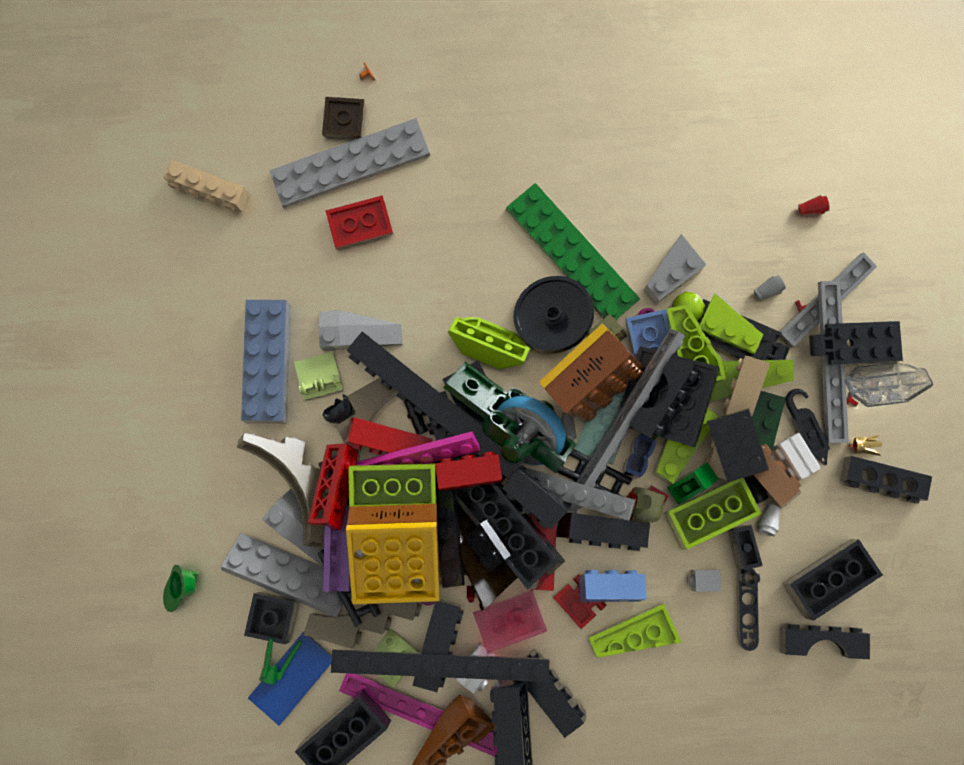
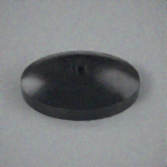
M564 276L545 277L533 282L519 296L514 308V325L521 339L534 350L543 353L567 351L579 344L591 329L594 320L593 302L587 290L579 282Z

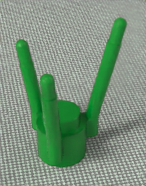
M270 638L267 643L264 665L259 681L275 685L276 680H282L285 670L302 644L301 640L294 646L280 671H277L278 666L269 664L273 639Z

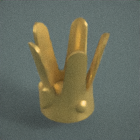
M879 435L867 438H854L853 445H849L853 447L855 454L867 453L881 456L875 450L868 449L882 446L881 442H876V439H873L879 437Z

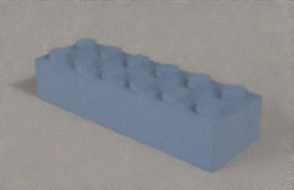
M246 300L241 421L245 423H287L290 304L287 300Z

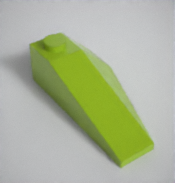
M687 304L666 309L670 329L685 335L681 347L675 351L676 355L718 366L720 370L716 382L725 380L726 376L722 360L710 344L711 342L701 330L699 323Z

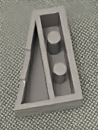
M682 234L643 290L655 306L706 266V263Z

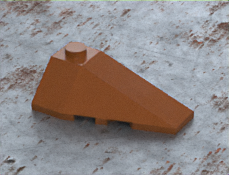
M459 694L442 713L412 765H445L447 758L456 753L459 756L464 752L463 748L471 742L476 744L481 741L495 727V724H492L490 717L473 700Z

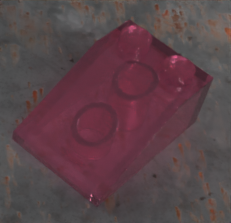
M533 590L490 605L483 611L480 609L473 612L487 653L547 632V627Z

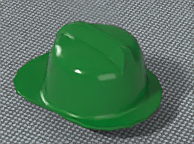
M179 565L173 566L163 593V604L168 612L175 611L182 599L194 594L198 579L197 572L181 569Z

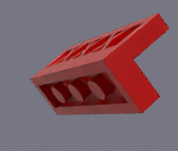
M347 443L326 445L308 520L310 525H326L332 530H341L349 496V466L356 465L358 451ZM338 451L337 456L331 460L332 452ZM333 468V475L327 480V473ZM328 488V495L322 499L323 492ZM324 509L323 518L317 519L318 512Z

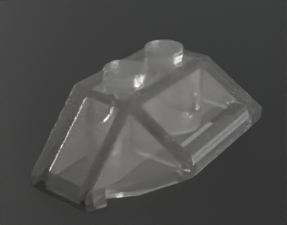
M898 362L859 366L845 378V383L851 396L866 407L907 403L933 386V382L926 369H918Z

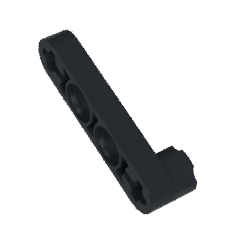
M755 569L739 570L736 577L738 644L744 650L753 651L759 644L758 582H760V575L755 572ZM746 573L752 576V580H748V583L745 580ZM742 586L750 587V588H752V590H749V589H743V590H742ZM745 593H750L753 597L752 602L748 605L742 601V596ZM745 614H751L753 617V623L749 626L743 623L742 619ZM743 628L753 629V632H749V638L753 639V643H749V647L743 642L744 639H747V632H743Z

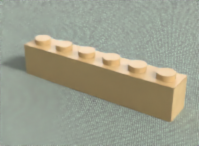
M746 355L744 359L740 358L736 369L740 371L738 379L733 378L730 390H733L732 397H727L723 408L727 410L726 415L749 408L751 416L753 415L770 363ZM712 441L710 448L714 449L712 457L707 456L706 462H708L718 478L726 480L714 441Z

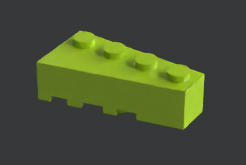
M707 409L696 448L665 439L652 473L668 485L673 484L710 431L707 421L719 416Z

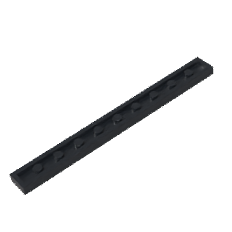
M333 649L331 673L549 682L550 660L546 658Z

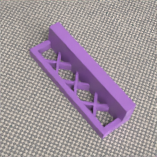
M346 505L341 530H332L325 525L323 592L351 591L346 535L349 505Z

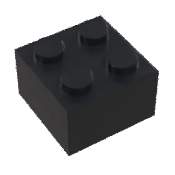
M254 593L244 636L269 641L271 638L275 643L286 645L291 640L299 602L267 593Z

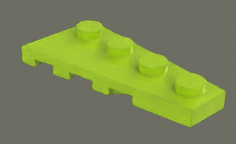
M762 360L770 363L762 388L794 381V360ZM722 361L726 379L715 383L710 402L732 396L733 390H730L733 378L738 379L740 371L736 369L739 361Z
M664 603L588 637L597 658L682 643Z

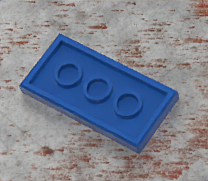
M304 632L275 665L278 666L277 671H280L294 646L299 640L302 641L298 651L285 670L282 680H276L275 685L261 681L248 697L253 704L278 726L281 725L331 665L332 655L314 639L305 636Z

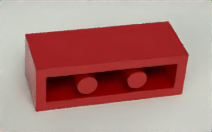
M494 452L482 453V457L474 458L473 455L461 456V460L453 461V458L441 459L440 463L435 464L438 489L440 491L503 482L499 454L495 455Z

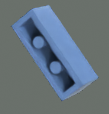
M587 570L585 574L579 576L580 602L644 601L647 599L645 574H638L636 570L625 571V574H618L617 570L605 571V574H598L597 570Z

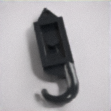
M792 389L786 395L785 401L796 430L802 436L815 459L821 464L827 465L830 447L814 413L807 408L797 409L793 401V397L796 394H801L806 399L809 396L802 389Z

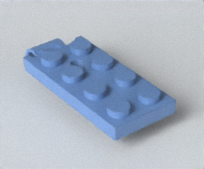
M666 309L625 318L635 358L640 346L657 350L670 330Z

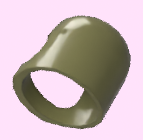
M634 487L633 493L637 496L636 506L632 510L634 518L645 523L657 522L662 515L665 496L644 488Z

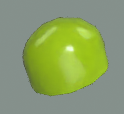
M686 291L679 294L674 299L672 306L677 307L687 304L698 321L705 310V304L701 298L694 292Z

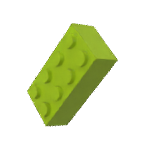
M435 464L349 466V508L353 506L436 504Z
M744 478L726 482L664 512L682 550H688L761 515Z

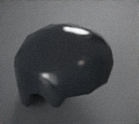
M345 394L342 395L343 400L336 398L334 405L329 406L323 411L322 416L327 422L339 424L351 415L352 405Z

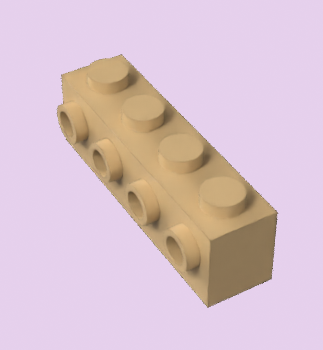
M170 160L163 176L169 187L175 190H184L194 197H203L206 201L213 204H222L223 207L232 211L235 209L242 212L249 196L244 186L174 160Z

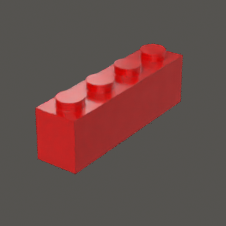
M353 417L350 418L344 442L350 443V446L354 449L361 450L362 447L369 448L370 453L381 455L382 452L392 453L430 443L433 439Z

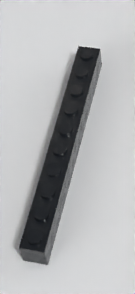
M363 331L346 350L350 353L348 358L357 365L360 362L365 365V371L373 378L376 375L382 379L380 383L389 390L394 388L399 392L396 396L405 403L408 400L415 405L413 409L421 416L425 413L431 418L429 422L439 429L442 426L447 430L446 436L453 437L473 432L480 444V451L474 453L479 457H482V453L494 452L495 455L499 454L503 480L505 478L510 480L524 462V459L518 463L507 461L502 455V447L483 433L482 426Z

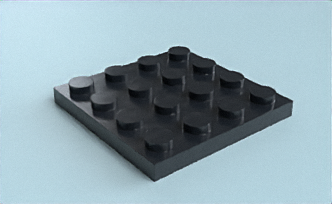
M639 347L636 359L645 367L642 372H644L657 350ZM680 357L699 369L697 371L698 376L693 384L690 383L687 387V394L684 400L676 405V412L672 419L667 420L665 423V430L660 438L696 448L720 368ZM664 373L661 374L659 383L651 390L648 401L641 408L655 407L665 399L668 392V381ZM640 377L636 380L632 379L628 383L621 408Z

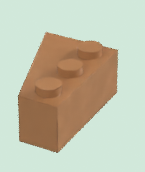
M765 443L762 449L769 470L754 474V476L780 507L783 508L801 494L799 487L802 485L794 476L789 478L785 473L787 470L785 465L780 460L776 462L771 457L773 452Z

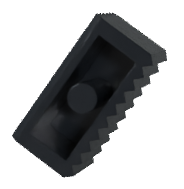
M744 525L727 530L730 537L729 540L731 541L730 544L732 545L731 548L734 549L732 552L735 553L737 569L749 570L763 566L752 525Z

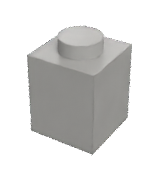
M691 570V575H688L689 587H692V591L695 592L721 591L720 570Z

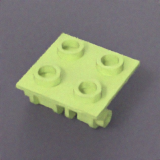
M333 352L294 362L300 384L299 390L302 393L303 400L343 390Z
M391 628L374 649V651L419 653L418 649L409 645ZM379 675L393 688L403 677Z

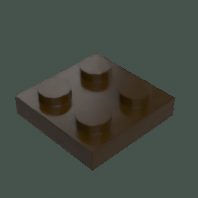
M325 97L323 137L361 138L365 100Z

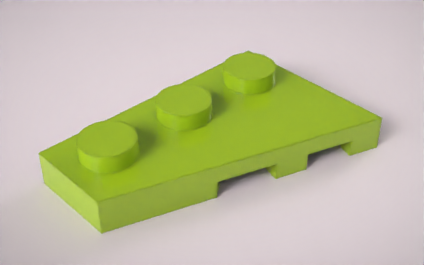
M714 293L700 323L703 333L755 354L763 334Z

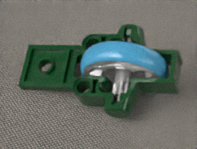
M467 362L457 370L443 387L482 416V419L485 421L482 425L483 433L502 447L503 457L511 463H518L524 459L523 463L545 465L556 474L577 445L565 435L563 423L549 402L529 397L518 388H511L507 392Z

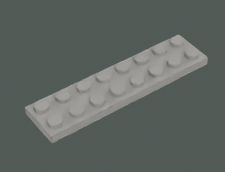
M417 118L269 171L282 207L285 208L430 156V152Z

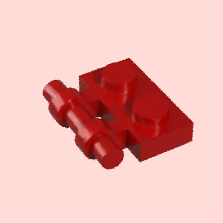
M577 574L573 580L578 586L573 589L567 584L553 598L577 626L582 629L597 616L591 610L595 605L600 611L607 605L604 602H580V574Z

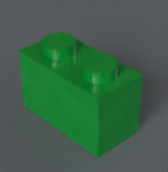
M708 462L680 477L668 486L667 489L679 505L703 492L719 479Z

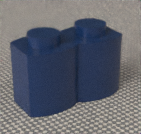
M644 434L637 436L631 444V455L624 462L623 473L636 479L643 476L648 467V458L655 449L656 441Z

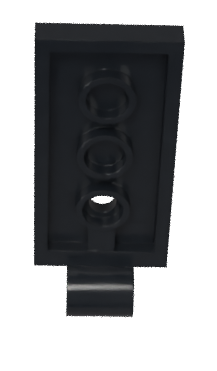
M703 299V303L705 304L704 314L697 321L699 323V326L710 304V301H707L705 299ZM745 316L742 317L763 334L755 354L705 334L713 348L738 359H744L746 355L759 360H785L790 350L786 345L776 343L777 338L781 336L782 332Z
M900 321L825 324V334L809 336L810 356L827 355L828 365L903 361ZM848 340L850 341V347L847 345Z

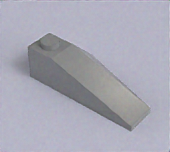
M342 310L320 312L318 329L319 344L322 351L346 350L362 331L380 346L403 345L401 324Z
M290 489L271 507L262 520L323 566L317 554L321 549L303 545L304 528L302 513L298 501Z

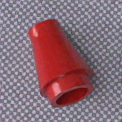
M819 195L802 204H798L800 216L825 214V212L830 210L827 196Z

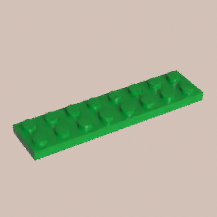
M536 183L506 207V211L566 277L579 282L587 290L594 309L603 319L611 315L617 320L640 300L638 295Z

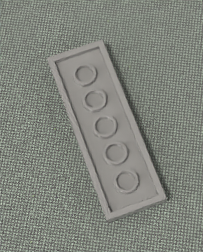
M239 534L221 566V570L333 617L337 618L343 607L337 591L323 592V566L245 534Z

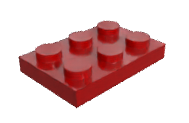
M383 195L325 210L336 250L393 234Z

